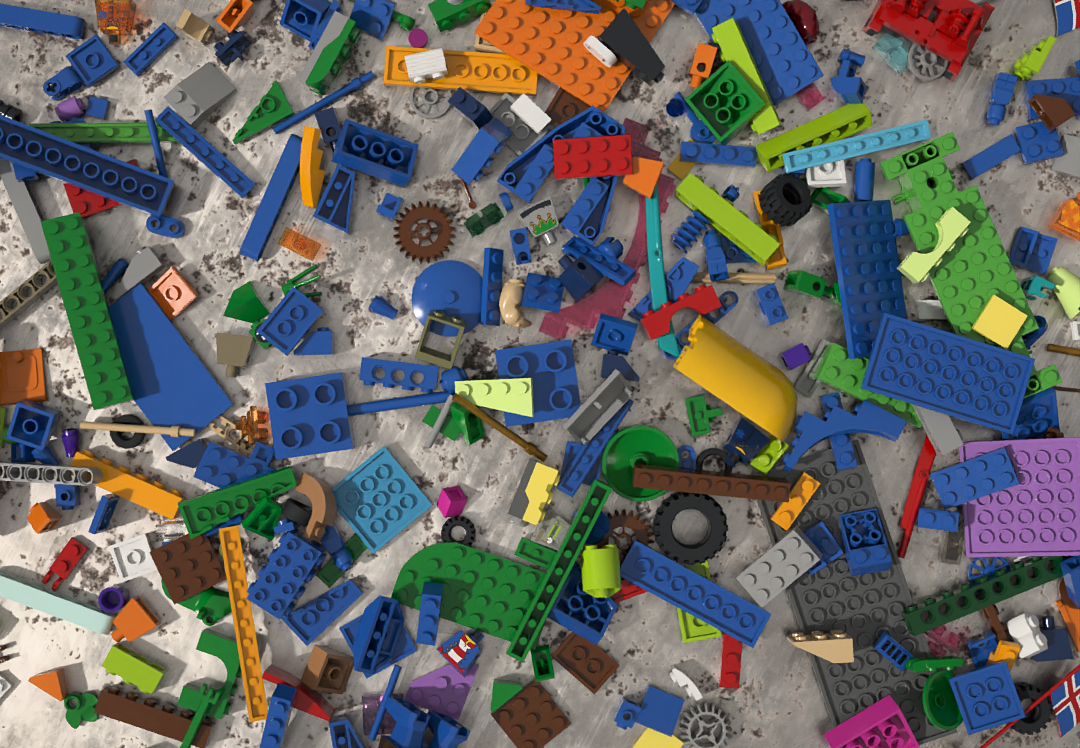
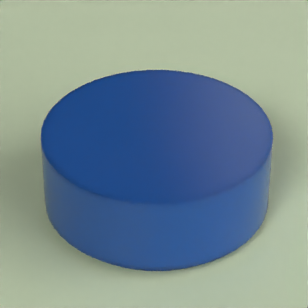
M507 192L499 194L506 211L512 210L513 205Z

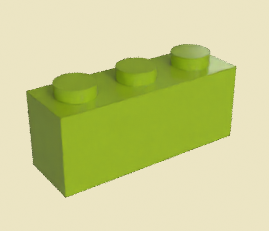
M120 643L112 646L102 664V667L106 668L105 671L107 673L122 677L125 683L140 687L139 690L145 694L156 692L168 671Z

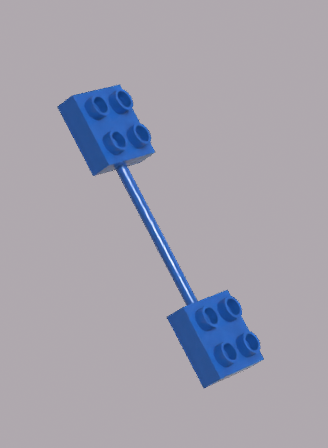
M571 339L495 350L499 379L532 378L534 417L504 411L506 427L570 418L579 409L581 402ZM343 372L265 383L275 458L279 460L354 449L355 443L351 416L445 403L451 393L441 391L349 405L345 373Z

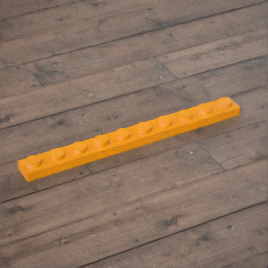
M237 525L220 528L219 534L249 722L267 719L268 708L251 602L246 599L249 593L247 592L248 583L239 527Z

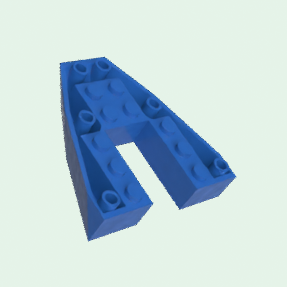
M593 105L555 127L509 163L497 182L530 204L554 169L553 140L625 135L626 127ZM618 176L591 178L561 225L588 244L594 246L604 230Z

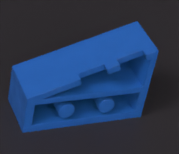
M497 118L493 119L481 127L451 170L468 185L474 180L478 182L484 175L482 171L492 164L494 156L503 149L504 144L514 132Z
M337 164L313 215V218L348 234L355 172Z
M348 716L330 719L329 728L333 748H365Z

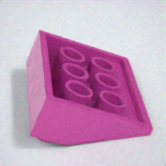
M890 695L823 734L830 748L920 747L901 709Z

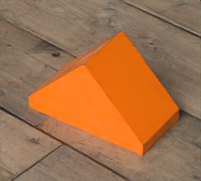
M231 0L216 21L229 33H233L250 19L254 2L251 0Z
M63 668L36 674L28 680L59 701L64 700L68 695Z

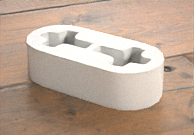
M590 35L583 43L586 49L605 66L610 68L617 61L616 56L594 36Z

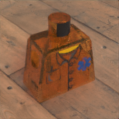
M95 0L99 30L103 34H109V44L120 45L121 35H130L132 32L136 4L132 0Z

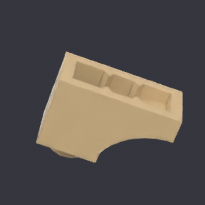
M184 9L176 24V27L185 36L204 46L207 42H210L214 34V29L210 24L204 22L187 9Z

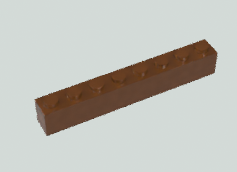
M634 463L632 485L638 488L789 502L791 483L786 478Z

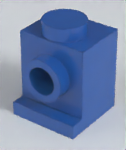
M54 484L56 489V507L62 506V510H73L74 506L80 505L79 485ZM65 493L68 495L67 500H65Z
M622 697L614 715V721L617 722L616 726L627 730V727L632 729L641 710V705ZM629 713L631 716L629 719H625L623 715Z

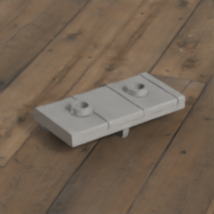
M615 369L562 426L579 445L582 443L587 445L634 395L633 389L623 375Z

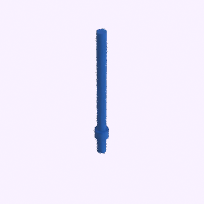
M370 71L359 78L355 77L351 80V83L273 127L274 132L278 134L352 90L362 88L363 84L375 78L374 74Z

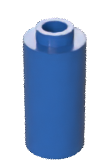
M861 158L860 162H856L853 200L855 202L873 201L875 163L871 162L872 159Z

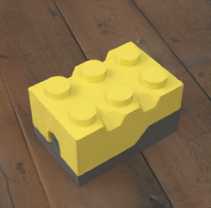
M529 458L508 514L512 515V523L526 527L530 524L537 525L538 521H543L546 510L543 508L545 503L550 504L553 496L551 488L553 485L557 486L561 476L558 474L557 468Z

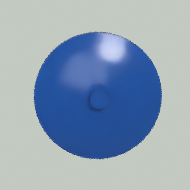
M445 260L430 265L419 275L412 290V306L417 319L425 326L430 310H440L447 316L461 317L463 321L467 322L464 334L470 332L481 322L483 278L474 268L460 261ZM432 320L429 331L440 336L456 337L459 328Z

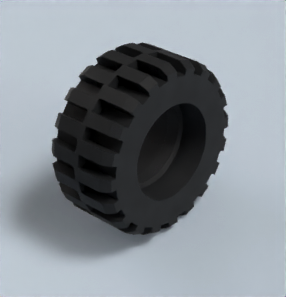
M678 492L671 494L670 497L665 498L661 502L662 504L656 510L655 518L653 517V533L658 546L669 558L681 564L705 563V560L714 558L715 554L721 551L723 548L722 544L727 539L728 525L726 514L715 499L707 494ZM686 509L700 511L708 522V532L705 538L695 545L680 543L672 531L674 518L679 512Z

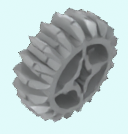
M705 702L704 708H701L698 703L696 704L697 710H694L691 706L690 710L692 713H684L688 719H681V723L684 726H680V731L684 732L681 734V738L686 739L684 741L685 745L690 744L689 748H721V744L727 746V742L724 739H731V736L727 734V732H732V728L728 726L731 724V721L726 719L728 715L726 712L722 713L723 709L721 707L716 709V705L712 704L709 708L708 703ZM701 715H712L716 718L704 720ZM696 719L698 723V728L694 731L695 733L691 735V725L693 721ZM721 723L720 734L717 738H715L714 730L718 727L717 725ZM706 726L709 731H704L702 727ZM702 738H708L711 742H709V743H700V742H698V741H696V740H697V739L700 740V739H702Z

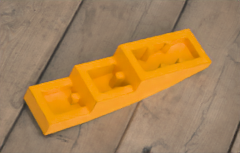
M304 126L300 154L303 205L317 208L325 174L324 170L319 169L323 150L317 149L321 130Z
M761 190L753 191L758 223L763 227V231L768 235H774L779 240L778 243H780L777 252L766 263L767 269L787 266V260L783 248L784 242L780 224H774L773 220H769L768 216L762 212L763 208L759 204L761 202L759 200Z

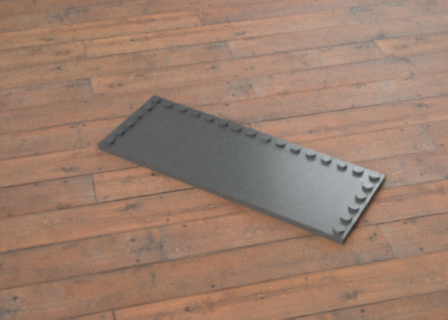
M857 439L851 441L857 462L856 468L837 471L832 448L800 458L791 472L783 469L785 464L774 467L766 477L786 478L791 483L790 490L803 472L818 481L820 485L787 531L770 519L782 502L756 499L771 546L796 525L804 532L823 520L844 550L843 555L829 562L826 567L812 575L807 570L786 587L800 632H803L804 635H811L812 631H823V634L831 633V630H842V633L845 632L853 640L854 662L832 663L808 652L833 728L890 695L901 709L919 745L957 733L956 728L953 730L938 729L929 721L922 703L923 688L929 676L936 671L925 670L924 672L917 673L906 668L900 671L872 647L880 635L886 632L913 655L914 658L932 657L924 633L917 636L909 634L901 612L905 611L907 606L914 603L859 441ZM760 472L752 474L756 476H764ZM877 508L892 559L890 569L851 577L845 555L839 515ZM888 640L886 644L881 648L883 651L889 645L890 641ZM893 645L887 654L890 655L896 646ZM898 650L892 659L895 660L902 651ZM905 654L899 660V665H901L902 662L907 658Z

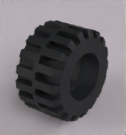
M779 174L761 190V195L759 196L761 201L759 204L763 208L762 212L768 216L769 220H773L774 224H780L782 227L794 225L809 213L813 205L811 203L813 198L810 196V189L806 187L807 184L803 183L801 178H796L793 174Z
M1018 682L1014 683L1020 702L1031 698L1034 703L1044 694V691L1026 682H1021V684ZM1049 696L1035 706L1030 715L1017 721L1011 728L1024 735L1025 733L1033 735V731L1038 734L1041 732L1040 728L1046 729L1048 726L1045 724L1047 722L1050 723L1052 720L1049 718V715H1053V710L1050 709L1053 705L1052 702L1048 701L1050 699Z

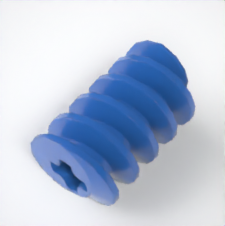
M694 210L691 212L693 217L688 216L686 218L688 223H681L683 229L677 228V234L672 233L671 235L672 240L670 241L685 254L688 253L685 248L686 246L693 247L690 241L697 242L698 240L695 236H703L700 230H708L705 224L711 225L702 214Z

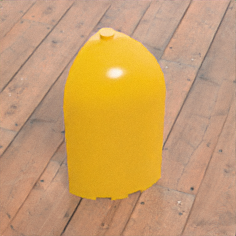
M699 314L689 329L688 340L691 341L690 345L684 346L673 367L784 442L792 433V427L797 415L798 397L792 381L780 369Z

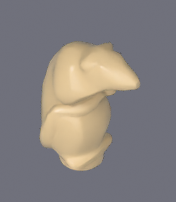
M509 279V282L504 284L499 301L500 312L505 323L517 329H522L532 324L523 317L524 313L519 305L523 299L524 281Z

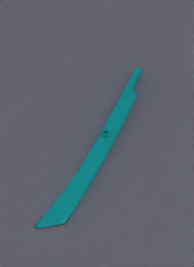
M658 182L651 200L645 197L648 263L654 312L661 309L660 305L668 302L663 261ZM671 319L669 325L670 332L657 337L659 349L679 357L680 351Z

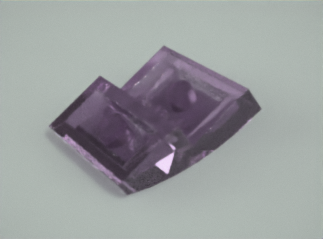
M392 693L393 697L403 699V693ZM382 694L361 696L364 735L370 734L383 698ZM386 710L378 735L392 734L396 721L388 710Z

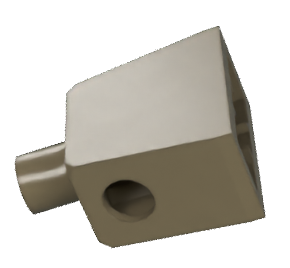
M216 333L217 363L227 365L225 376L237 378L238 366L248 367L256 343L254 337Z

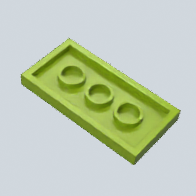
M705 560V563L681 564L711 581L708 560ZM677 607L683 643L721 637L720 630Z

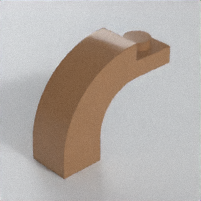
M302 472L295 490L305 494L312 504V515L303 537L320 542L325 533L326 526H334L337 512L335 496L326 482Z

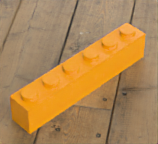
M84 449V451L76 452L70 466L97 467L102 471L103 479L99 484H95L96 486L172 520L178 518L180 514L178 502L187 498L182 496L183 492L174 488L171 490L164 488L165 484L159 481H154L153 483L147 480L148 477L141 473L135 475L129 472L130 469L125 466L119 465L117 467L112 464L113 461L104 457L99 459L95 457V453Z

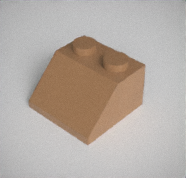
M314 645L300 681L313 690L343 694L354 666V657L329 647Z

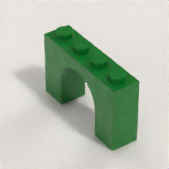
M206 628L201 632L196 650L218 657L223 661L227 669V679L224 686L214 690L212 695L215 696L218 690L222 691L215 705L210 704L206 715L222 719L230 713L232 707L230 700L232 696L235 697L238 689L236 685L237 679L242 677L237 641L234 637ZM190 683L184 685L177 705L197 711L202 698L198 697L202 687Z

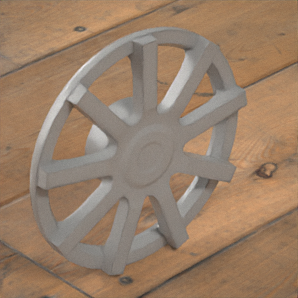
M913 43L907 54L909 69L920 80L930 81L937 79L947 68L948 61L946 59L944 67L936 63L937 59L944 58L937 56L927 49L923 51L920 45ZM915 47L921 55L913 54ZM912 58L919 59L920 62L913 65ZM923 65L921 73H918L915 68ZM932 66L936 67L941 72L935 75ZM927 67L931 77L924 76Z
M412 87L410 91V104L419 116L427 119L440 118L450 109L451 105L441 102L439 98L449 97L450 99L452 96L451 90H448V93L438 94L440 89L434 90L429 88L426 90L421 88L424 92L422 95L414 93L416 87ZM413 97L423 98V101L414 105ZM423 104H426L424 113L420 112L417 109ZM436 104L445 107V109L438 113ZM430 106L433 107L435 115H427Z

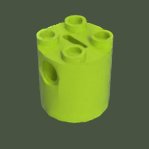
M597 545L585 546L583 551H580L583 591L594 598L611 597L621 589L619 549H617L616 545H605L602 549H597Z

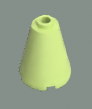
M1056 266L1048 273L1050 275L1048 281L1055 284L1053 290L1067 316L1072 320L1080 314V278L1065 267L1059 268Z

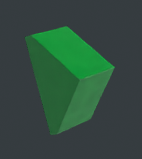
M549 644L538 646L535 650L530 649L535 681L539 682L555 678Z
M494 679L491 711L495 712L522 690V682Z

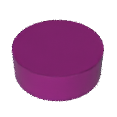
M414 29L410 32L408 40L413 48H424L428 43V36L422 29Z

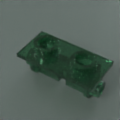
M496 202L494 204L490 203L480 210L483 214L482 217L475 213L466 219L464 225L472 237L483 233L486 228L498 223L504 217Z

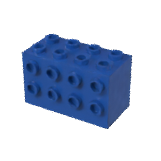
M297 528L283 533L278 541L281 543L280 546L273 549L268 557L270 562L262 566L257 574L259 579L252 582L247 590L249 595L246 599L278 619H281L283 616L287 617L296 605L294 601L303 595L306 590L305 584H308L317 572L315 568L319 567L327 557L325 554L327 550L321 543L303 537L304 533Z

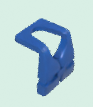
M990 630L984 632L985 637L983 639L975 640L970 638L966 640L975 669L986 666L991 651L995 652L998 646L994 639L996 635Z

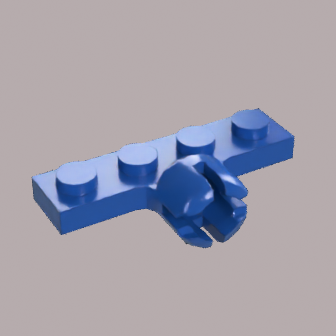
M573 236L562 246V252L574 259H578L580 256L584 257L600 273L623 286L636 275L634 268L617 260L623 254V245L618 239L611 244L615 239L614 237H607L599 246L595 247Z

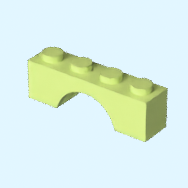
M954 207L947 209L935 223L939 234L936 247L927 254L909 253L897 269L913 283L925 281L930 275L928 271L931 267L938 266L943 260L941 256L944 252L948 253L956 245L954 241L957 237L961 238L969 230L967 226L970 224V221Z

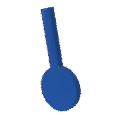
M680 92L676 93L674 98L693 124L690 129V138L696 143L712 144L716 139L714 134L702 120L697 118Z

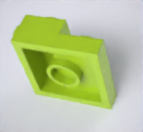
M1049 35L1045 39H1040L1038 44L1035 43L1028 53L1025 52L1022 57L1019 56L1013 65L1015 67L1013 76H1017L1018 80L1027 81L1039 73L1057 38Z

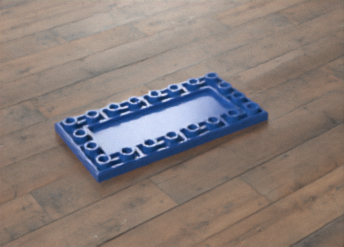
M138 283L109 306L135 398L134 401L153 426H181V428L195 429L197 434L234 405L143 283ZM160 434L172 451H175L193 437H171L170 435Z

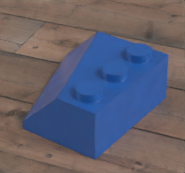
M575 561L547 618L596 645L602 639L618 605L610 597L594 598L583 591L582 570Z

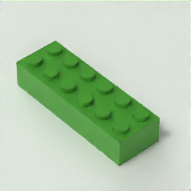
M829 343L813 378L863 402L865 399L906 420L907 424L913 427H922L912 404L860 389L869 359L865 357L849 359L848 349L836 343Z

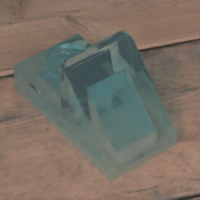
M887 33L872 47L898 74L909 65L908 53L901 47L904 42Z

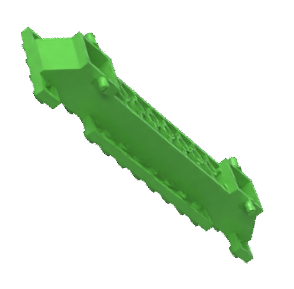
M953 131L879 163L887 181L900 176L898 179L902 186V193L893 196L892 199L895 200V204L904 200L910 204L913 212L903 216V219L918 253L927 254L936 247L939 234L935 223L947 209L954 207L970 221V224L967 226L969 230L961 238L958 236L954 241L956 245L948 253L945 251L941 256L943 260L936 267L932 266L928 271L931 283L953 333L1003 349L972 329L991 296L996 295L1027 315L1019 331L1005 350L1030 357L1029 354H1032L1031 347L1026 348L1021 336L1039 329L981 194L977 185L958 193L953 179L956 178L953 175L954 172H949L943 157L960 150ZM928 179H931V180L934 181V184H935L934 188H929V187H928V185H927V180H928ZM1055 364L1036 371L1033 365L1024 399L1063 382Z

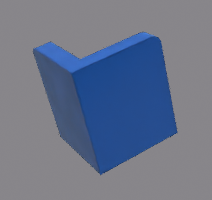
M386 193L382 204L378 205L376 212L395 221L404 199Z

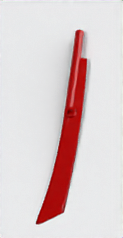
M927 435L916 466L900 528H904L905 531L897 555L903 559L906 555L936 456V451Z

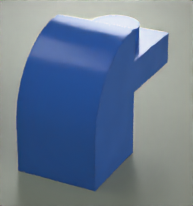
M843 60L842 66L838 71V77H831V85L843 102L862 104L867 86L861 77H855L856 68L851 60Z

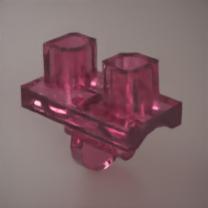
M943 625L924 632L925 635L936 641V643L928 642V646L932 648L930 653L933 656H937L939 653L945 656L947 651L942 649L943 646L951 652L958 654L960 651L958 645L961 637L950 632L947 639L941 637L946 630V627Z

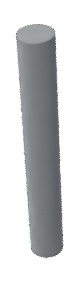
M449 394L424 446L432 447L451 410L450 405L455 402L452 400L454 395Z

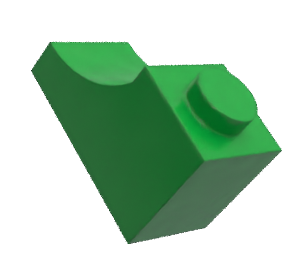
M457 402L450 405L452 419L460 428L465 443L471 445L485 437L482 420Z

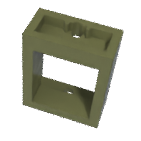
M430 310L415 358L452 369L467 322L458 316H447L440 310ZM432 320L459 328L451 355L425 347Z

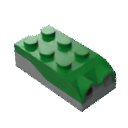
M337 11L334 12L298 78L305 88L322 96L335 77L338 78L340 76L343 62L350 58L352 53L350 49L353 44H357L361 36L360 29L356 27L357 23Z

